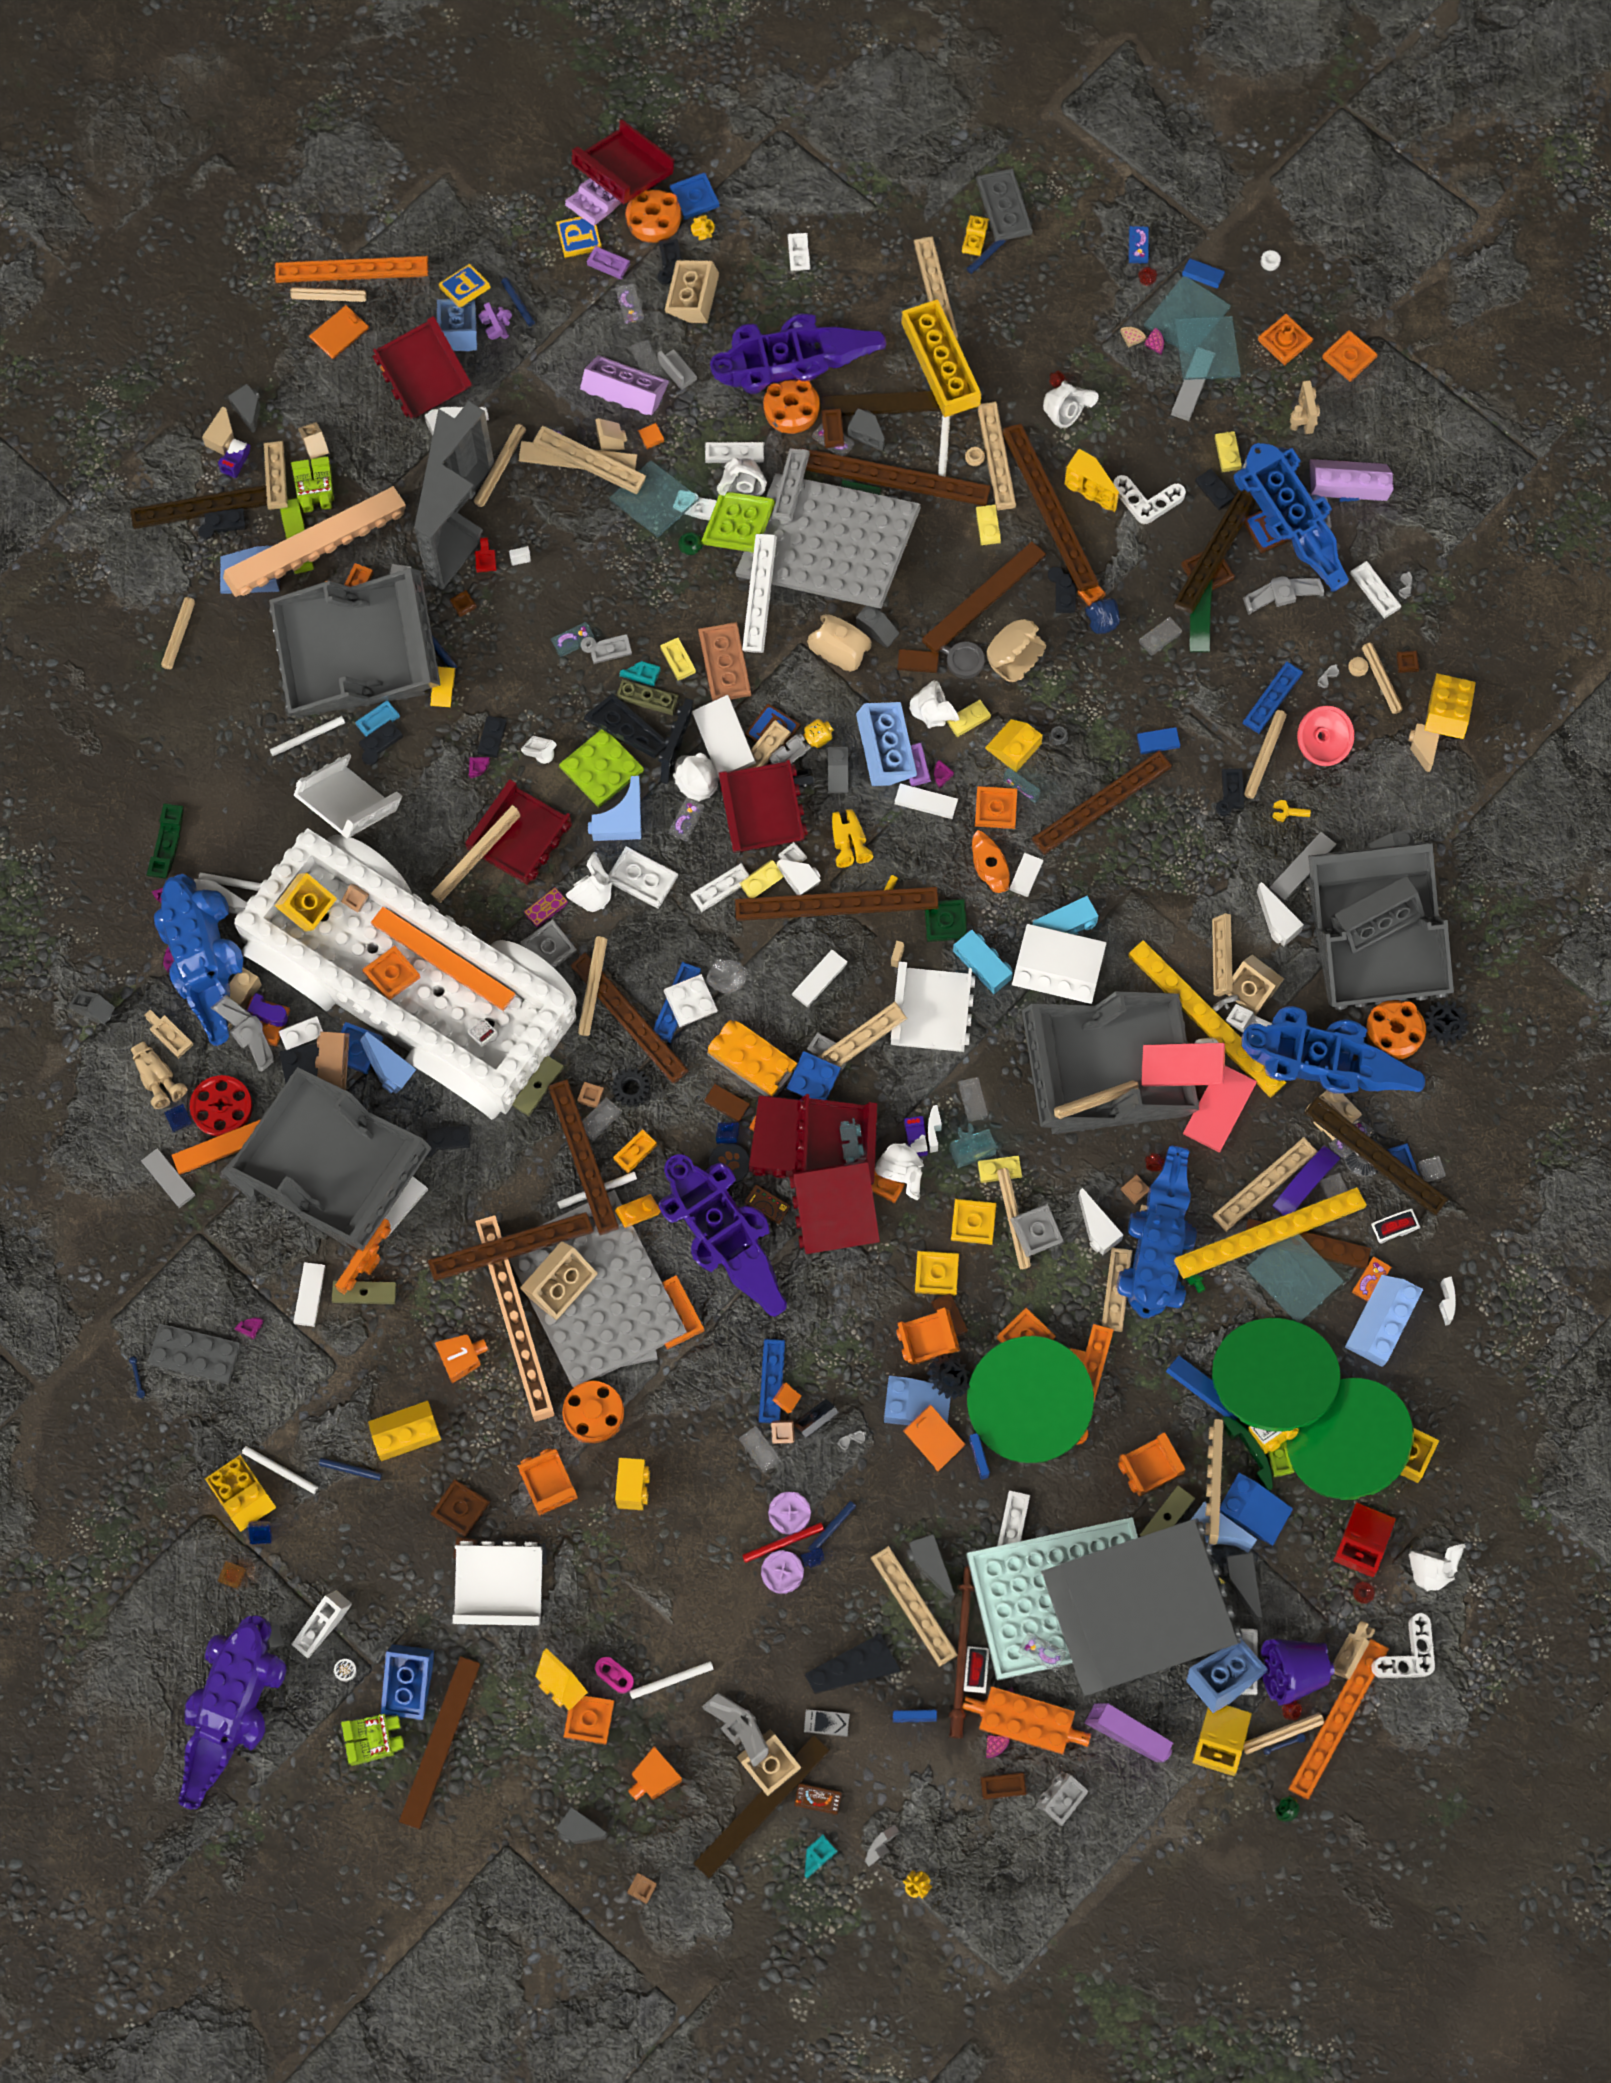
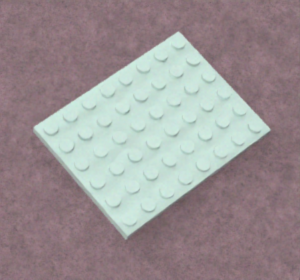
M1133 1517L966 1554L997 1680L1073 1664L1041 1571L1138 1538ZM1030 1640L1035 1642V1651L1031 1649L1029 1651L1025 1650V1646ZM1042 1646L1045 1649L1043 1651L1044 1654L1050 1658L1061 1656L1059 1658L1061 1661H1056V1664L1044 1662L1038 1655L1040 1653L1038 1648L1041 1649Z

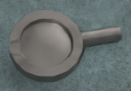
M960 642L952 648L945 645L940 650L948 655V668L956 677L971 679L977 676L984 667V653L974 643Z

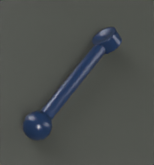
M132 1356L129 1358V1363L132 1364L138 1391L136 1395L142 1399L145 1397V1392L142 1390L136 1366L137 1358Z
M1298 1734L1294 1739L1272 1747L1266 1746L1263 1748V1753L1269 1755L1271 1751L1296 1742L1302 1743L1305 1741V1735Z

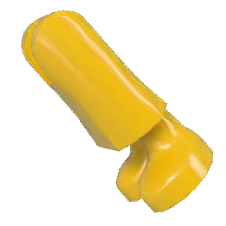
M852 809L846 810L847 824H842L839 811L832 813L835 848L841 850L835 860L839 868H845L853 864L854 856L851 850L853 847L857 863H868L873 859L872 851L863 845L866 842V838L859 820Z

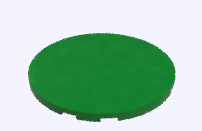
M1265 1318L1245 1323L1226 1336L1214 1357L1212 1380L1214 1389L1223 1406L1240 1418L1241 1422L1265 1431L1285 1432L1314 1423L1331 1408L1339 1389L1340 1368L1333 1349L1316 1331L1296 1321L1281 1318Z
M1023 1336L997 1345L981 1359L970 1379L967 1407L971 1423L980 1439L991 1450L1011 1461L1042 1463L1067 1453L1083 1437L1092 1419L1094 1390L1091 1378L1084 1364L1066 1346L1048 1338Z
M1340 1379L1338 1393L1331 1408L1314 1423L1299 1427L1298 1434L1293 1439L1287 1440L1288 1456L1299 1478L1316 1493L1340 1500H1355L1359 1497L1378 1493L1389 1486L1401 1474L1409 1461V1455L1414 1444V1428L1406 1406L1388 1387L1368 1379Z

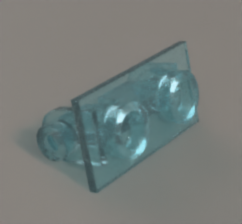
M854 1118L853 1124H849V1121H843L841 1126H839L841 1140L850 1141L849 1144H842L846 1163L855 1162L854 1159L864 1156L863 1144L858 1142V1136H862L860 1124H856Z

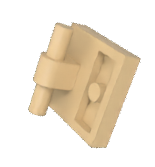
M1303 381L1298 400L1299 405L1295 406L1290 417V428L1297 430L1299 425H1304L1305 434L1314 432V428L1318 424L1317 416H1320L1319 405H1316L1314 400L1316 399L1315 387L1312 388L1311 381Z
M1326 1090L1319 1096L1320 1099L1351 1123H1354L1362 1115L1343 1094H1336ZM1313 1122L1321 1132L1324 1131L1333 1141L1336 1139L1317 1123Z

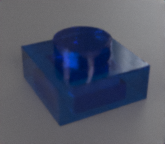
M183 1104L164 1112L173 1132L192 1124Z
M718 1123L716 1132L717 1144L737 1143L740 1129L739 1124Z
M270 1521L248 1523L250 1544L272 1543Z
M822 1548L801 1555L804 1567L809 1566L813 1568L822 1564L821 1561L824 1560Z

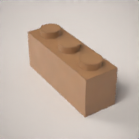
M320 1032V1036L317 1037L319 1056L316 1057L315 1066L318 1068L317 1077L346 1090L350 1033Z

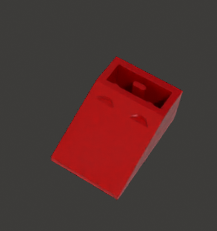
M1356 1502L1333 1561L1373 1578L1382 1560L1396 1519Z

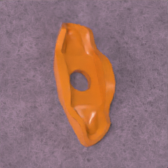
M977 830L972 839L973 862L976 872L993 892L1001 893L1010 889V872L1004 854L992 839L984 832ZM987 858H995L997 864L994 867L987 866L985 863Z

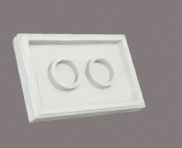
M626 846L608 874V878L613 882L612 885L659 909L678 878V873Z

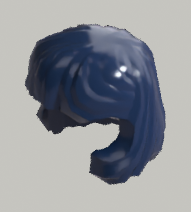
M1114 598L1103 599L1086 607V615L1091 621L1089 626L1094 633H1109L1119 625L1118 604Z

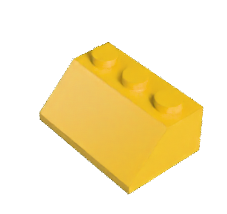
M429 1401L368 1421L377 1454L381 1461L441 1441Z

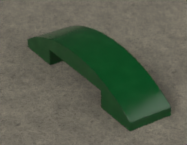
M1213 578L1193 613H1190V652H1210Z
M163 803L156 846L147 870V876L167 879L178 847L183 819V806Z
M1225 1416L1222 1418L1223 1428L1231 1440L1240 1437L1260 1468V1471L1256 1473V1479L1262 1487L1271 1492L1272 1474L1261 1446L1241 1424Z

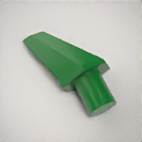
M1195 1274L1185 1278L1191 1286H1195L1198 1293L1206 1290L1202 1283L1204 1278L1200 1275Z

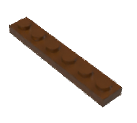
M1248 1218L1246 1230L1265 1222ZM1307 1232L1269 1245L1270 1247L1364 1270L1367 1268L1371 1251L1369 1247Z

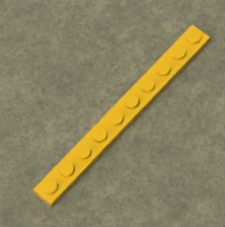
M1144 940L1128 953V956L1165 993L1179 994L1182 1010L1210 1038H1215L1219 1043H1224L1225 1053L1251 1079L1257 1081L1256 1084L1270 1098L1285 1086L1286 1082L1284 1080L1277 1081L1267 1076L1265 1066L1252 1059L1243 1049L1242 1038Z
M1356 1187L1176 1257L1174 1262L1182 1278L1185 1279L1364 1209L1366 1203Z

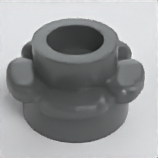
M1057 726L1052 729L1048 737L1054 745L1059 746L1067 742L1068 732L1063 727Z

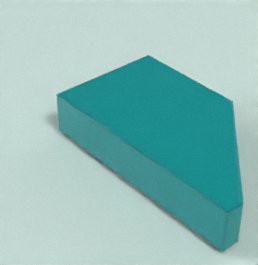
M641 661L634 664L635 666L621 670L619 673L621 677L655 686L661 668L660 666Z
M824 1835L820 1836L806 1849V1879L837 1853V1850Z

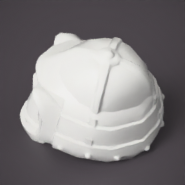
M1064 380L1061 386L1046 393L1043 407L1055 425L1060 427V429L1067 428L1079 417L1084 405L1088 407L1094 406L1099 396L1094 390L1073 387Z
M732 458L725 465L723 477L717 486V491L720 495L724 496L727 492L760 496L765 491L767 482L760 467L753 459L743 458L739 460L738 458Z
M937 680L931 681L910 700L909 709L912 715L922 720L928 728L944 726L946 721L959 720L953 706L946 701Z
M698 753L696 756L685 755L677 759L673 777L675 778V784L688 798L699 802L710 798L718 790L719 778L716 769L706 755Z
M593 852L587 863V867L592 875L590 877L587 875L574 884L575 887L566 894L569 900L590 912L604 909L610 900L611 886L613 884L597 857V853Z
M905 1143L890 1145L875 1164V1172L884 1178L907 1183L906 1194L914 1200L920 1198L923 1160L918 1157L913 1148Z
M1460 1544L1449 1547L1445 1557H1442L1443 1555L1428 1550L1423 1552L1411 1550L1409 1558L1416 1584L1426 1589V1591L1440 1590L1449 1582L1455 1580L1454 1574L1457 1572L1458 1563L1466 1545Z

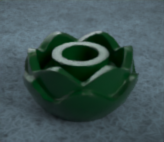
M695 532L684 533L678 541L680 551L686 555H695L703 547L702 538Z
M1292 1796L1282 1798L1280 1805L1275 1808L1276 1818L1283 1822L1294 1820L1300 1810L1297 1799Z

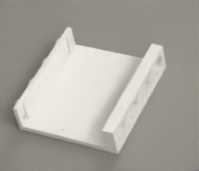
M347 754L342 758L339 757L333 763L326 764L322 769L313 771L305 778H300L296 783L297 788L294 793L296 798L347 839L395 812L402 799V795L398 792L386 798L347 768L351 754Z
M899 962L895 1002L908 1019L892 1029L891 1045L964 1052V1047L969 1045L970 1033H966V1027L971 1026L972 1014H968V1007H973L974 995H970V988L975 986V976L972 975V968H969V973L966 974L907 968V962Z
M460 1541V1545H455L456 1584L453 1624L541 1625L542 1547H537V1542H525L524 1546H516V1542H503V1546H494L495 1542L482 1541V1546L473 1545V1541Z

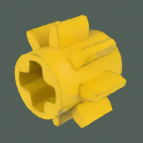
M707 215L694 218V223L691 225L693 235L699 236V240L711 238V233L715 229L713 221L707 219Z
M912 1870L903 1881L906 1884L905 1890L907 1894L913 1898L920 1896L923 1899L932 1888L929 1876L922 1871L916 1873Z

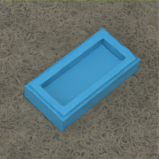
M386 700L355 723L366 737L389 720L393 722L400 716L390 702Z

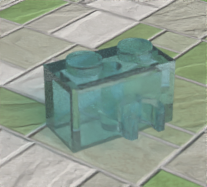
M971 1123L968 1124L969 1132L967 1133L962 1132L961 1127H958V1135L962 1139L950 1143V1152L957 1168L996 1155L997 1147L989 1129L973 1134Z

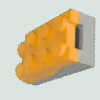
M729 1020L725 1024L721 1033L710 1043L707 1052L708 1056L762 1095L769 1097L778 1096L790 1081L797 1066V1063L752 1030L734 1020Z

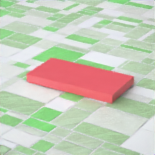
M1225 1044L1143 1045L1142 1086L1224 1085Z
M1225 1066L1224 1085H1208L1199 1102V1110L1193 1113L1183 1135L1220 1153L1257 1081Z

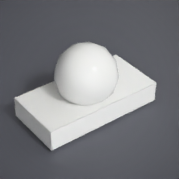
M532 736L521 748V751L524 755L535 757L538 762L546 764L554 758L553 749L557 744L550 739Z

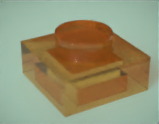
M226 1561L217 1581L238 1590L247 1570Z

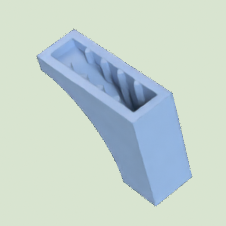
M631 776L629 790L616 807L607 812L592 815V822H588V833L592 834L593 841L641 839L639 776Z
M1206 1502L1201 1505L1191 1519L1198 1518L1199 1522L1202 1521L1204 1526L1205 1523H1209V1516H1205ZM1220 1513L1217 1544L1235 1546L1249 1553L1257 1539ZM1204 1535L1205 1540H1206V1543H1207V1542H1208V1536H1205V1535Z

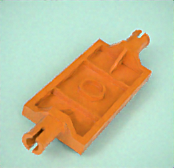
M992 1686L988 1700L983 1702L966 1696L962 1708L963 1710L981 1714L982 1721L979 1730L1062 1755L1066 1743H1069V1741L1088 1747L1091 1733L1073 1729V1726H1071L1075 1711Z

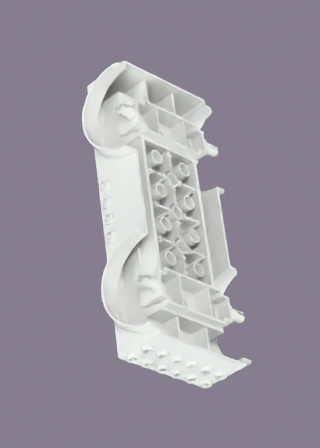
M307 828L304 833L302 832L298 835L292 849L289 848L285 852L282 862L275 865L271 872L272 875L268 880H264L261 883L258 893L249 899L245 910L239 912L235 918L234 924L242 942L245 944L241 951L243 957L245 956L269 970L325 1011L330 1010L336 1003L409 1051L405 1059L406 1062L437 1080L452 1092H455L491 1120L496 1118L500 1112L505 1115L507 1114L520 1091L527 1085L533 1073L538 1070L543 1059L551 1054L577 1018L575 1012L577 999L572 988L549 963L529 949L510 941L499 940L491 945L486 944L472 935V931L465 926L460 927L455 924L456 921L452 917L441 915L439 910L431 904L428 906L424 904L419 896L412 894L401 874L384 857L352 837L347 839L343 835L336 834L325 840ZM307 872L337 899L326 913L329 914V919L327 921H320L314 930L305 932L274 905L296 876ZM352 883L369 894L361 911L358 913L341 902L349 885ZM382 907H385L513 991L516 996L503 1012L371 924L373 918ZM393 946H396L420 974L421 978L397 996L388 1000L365 976L362 969ZM439 993H443L440 997L436 996ZM482 1018L486 1021H494L495 1025L493 1028L497 1031V1035L483 1047L468 1034V1030Z

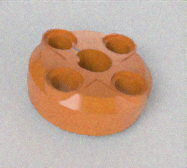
M656 189L644 191L628 203L626 208L627 225L631 233L642 241L656 243L669 239L677 232L681 222V209L676 195Z
M790 379L768 386L764 397L763 405L766 419L773 428L780 432L800 433L810 428L817 420L820 410L819 396L809 381Z
M1390 1000L1377 1005L1372 1009L1365 1027L1367 1029L1366 1039L1369 1045L1384 1051L1397 1060L1413 1055L1421 1047L1426 1035V1024L1423 1016L1412 1002ZM1402 1012H1408L1410 1016H1405ZM1374 1016L1380 1017L1382 1021L1376 1020ZM1409 1038H1415L1417 1043L1412 1042ZM1381 1043H1387L1390 1047H1384Z
M587 1381L577 1385L569 1392L563 1404L562 1414L566 1428L578 1441L600 1443L610 1439L621 1429L624 1419V1407L621 1397L611 1386L599 1381ZM607 1390L609 1395L606 1398H600L598 1396L599 1392ZM574 1398L581 1401L576 1407L569 1405L570 1401ZM610 1418L618 1420L614 1426H608L606 1422ZM582 1426L589 1428L588 1432L584 1435L577 1433L578 1429Z

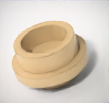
M978 447L970 448L965 454L966 462L971 466L981 465L985 458L984 452Z
M1361 657L1353 658L1348 665L1350 673L1356 677L1365 675L1369 667L1368 662Z

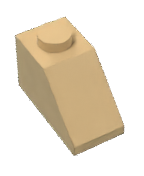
M223 406L202 436L206 447L222 455H225L227 450H229L230 444L234 439L226 408Z
M595 419L601 451L615 452L624 450V442L627 441L625 430L620 429L619 423Z
M317 422L298 428L310 459L322 458L329 453Z
M1417 723L1415 730L1411 729L1408 739V741L1412 742L1410 749L1425 771L1430 772L1439 734L1425 731V725Z

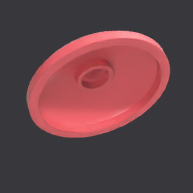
M1316 707L1309 711L1300 722L1297 733L1298 745L1302 754L1310 762L1320 766L1335 765L1349 754L1353 746L1354 729L1352 722L1342 710L1336 707ZM1320 732L1322 733L1321 739L1318 738Z

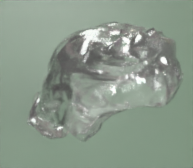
M720 959L713 963L706 982L714 990H718L721 993H734L745 984L747 972L740 962Z

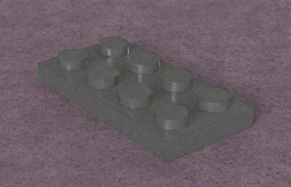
M159 1323L147 1364L229 1384L241 1344Z

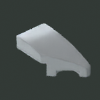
M895 1825L883 1831L872 1843L865 1860L868 1866H871L879 1858L890 1852L885 1844L900 1832Z

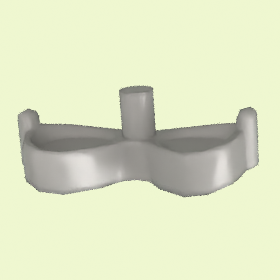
M1409 571L1400 577V580L1406 587L1399 590L1398 595L1404 599H1407L1411 593L1412 575Z
M1336 664L1330 666L1318 679L1319 687L1327 688L1329 685L1327 677H1337L1339 675Z
M1231 995L1217 1002L1212 1009L1216 1012L1225 1006L1227 1010L1230 1008L1228 1003L1236 1000L1240 1001L1238 995Z
M857 1431L840 1438L837 1444L841 1449L847 1450L851 1440L860 1444L864 1443L866 1433Z

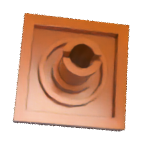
M1285 314L1258 337V341L1285 366L1309 346L1313 338Z

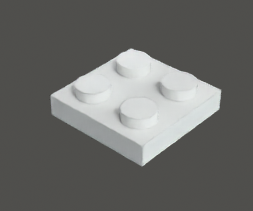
M702 974L663 990L679 1027L715 1014L718 1011Z

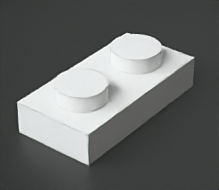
M317 1016L279 1030L286 1050L314 1040L320 1036V1032H323Z

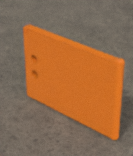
M345 305L310 334L309 337L334 359L369 329V326Z
M929 1405L903 1430L935 1467L936 1471H939L966 1445L932 1405Z

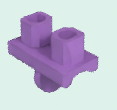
M489 302L484 304L486 310L478 316L484 325L490 322L493 324L486 329L488 337L491 340L500 336L503 339L508 338L509 335L505 326L510 324L511 311L504 310L503 307L496 309Z

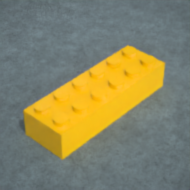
M937 299L902 311V326L944 418L980 406L981 392L939 300Z

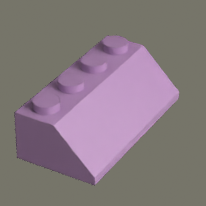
M597 355L584 369L580 389L590 395L603 397L606 401L619 403L625 408H633L642 414L652 415L658 408L669 381Z
M1310 459L1311 495L1387 501L1393 491V475L1387 464Z

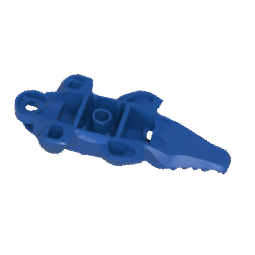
M181 874L170 877L165 882L161 894V908L154 914V924L162 941L168 944L174 960L170 966V979L173 986L181 997L187 998L191 1010L204 1027L209 1042L214 1046L225 1043L229 1038L228 1021L212 1010L211 1007L225 995L230 997L228 978L232 974L235 975L242 972L243 956L240 948L233 941L221 939L218 922L229 914L226 898L218 891L197 890L195 881L191 877ZM212 971L214 972L213 976H210L207 973Z
M1288 1006L1277 1012L1273 1018L1272 1025L1251 1024L1242 1034L1243 1049L1252 1059L1265 1066L1267 1076L1277 1081H1292L1296 1078L1320 1082L1324 1089L1336 1094L1357 1092L1359 1090L1358 1087L1365 1091L1377 1092L1382 1090L1420 1092L1425 1086V1076L1421 1072L1406 1066L1384 1051L1366 1044L1363 1037L1366 1036L1367 1029L1352 1020L1337 1021L1329 1025L1327 1030H1321L1307 1024L1305 1010ZM1354 1054L1358 1055L1356 1061L1352 1060Z

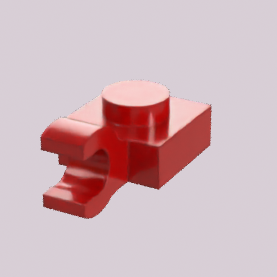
M488 537L480 538L481 551H475L476 571H496L495 550H489Z

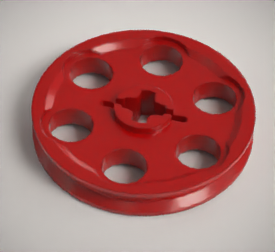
M226 1075L213 1076L201 1082L194 1090L190 1099V1113L199 1129L209 1135L218 1137L246 1125L252 1113V1099L246 1086L238 1079ZM219 1082H226L228 1086L226 1090L218 1091L216 1089ZM238 1091L245 1093L244 1099L240 1101L234 1099V1094ZM201 1092H208L209 1098L206 1101L198 1099ZM220 1102H223L224 1105H226L222 1107V1110H219L217 1107L218 1105H220ZM201 1111L208 1112V1118L204 1121L197 1119V1115ZM236 1111L244 1113V1117L241 1120L233 1119V1114ZM224 1121L226 1123L223 1130H216V1122Z

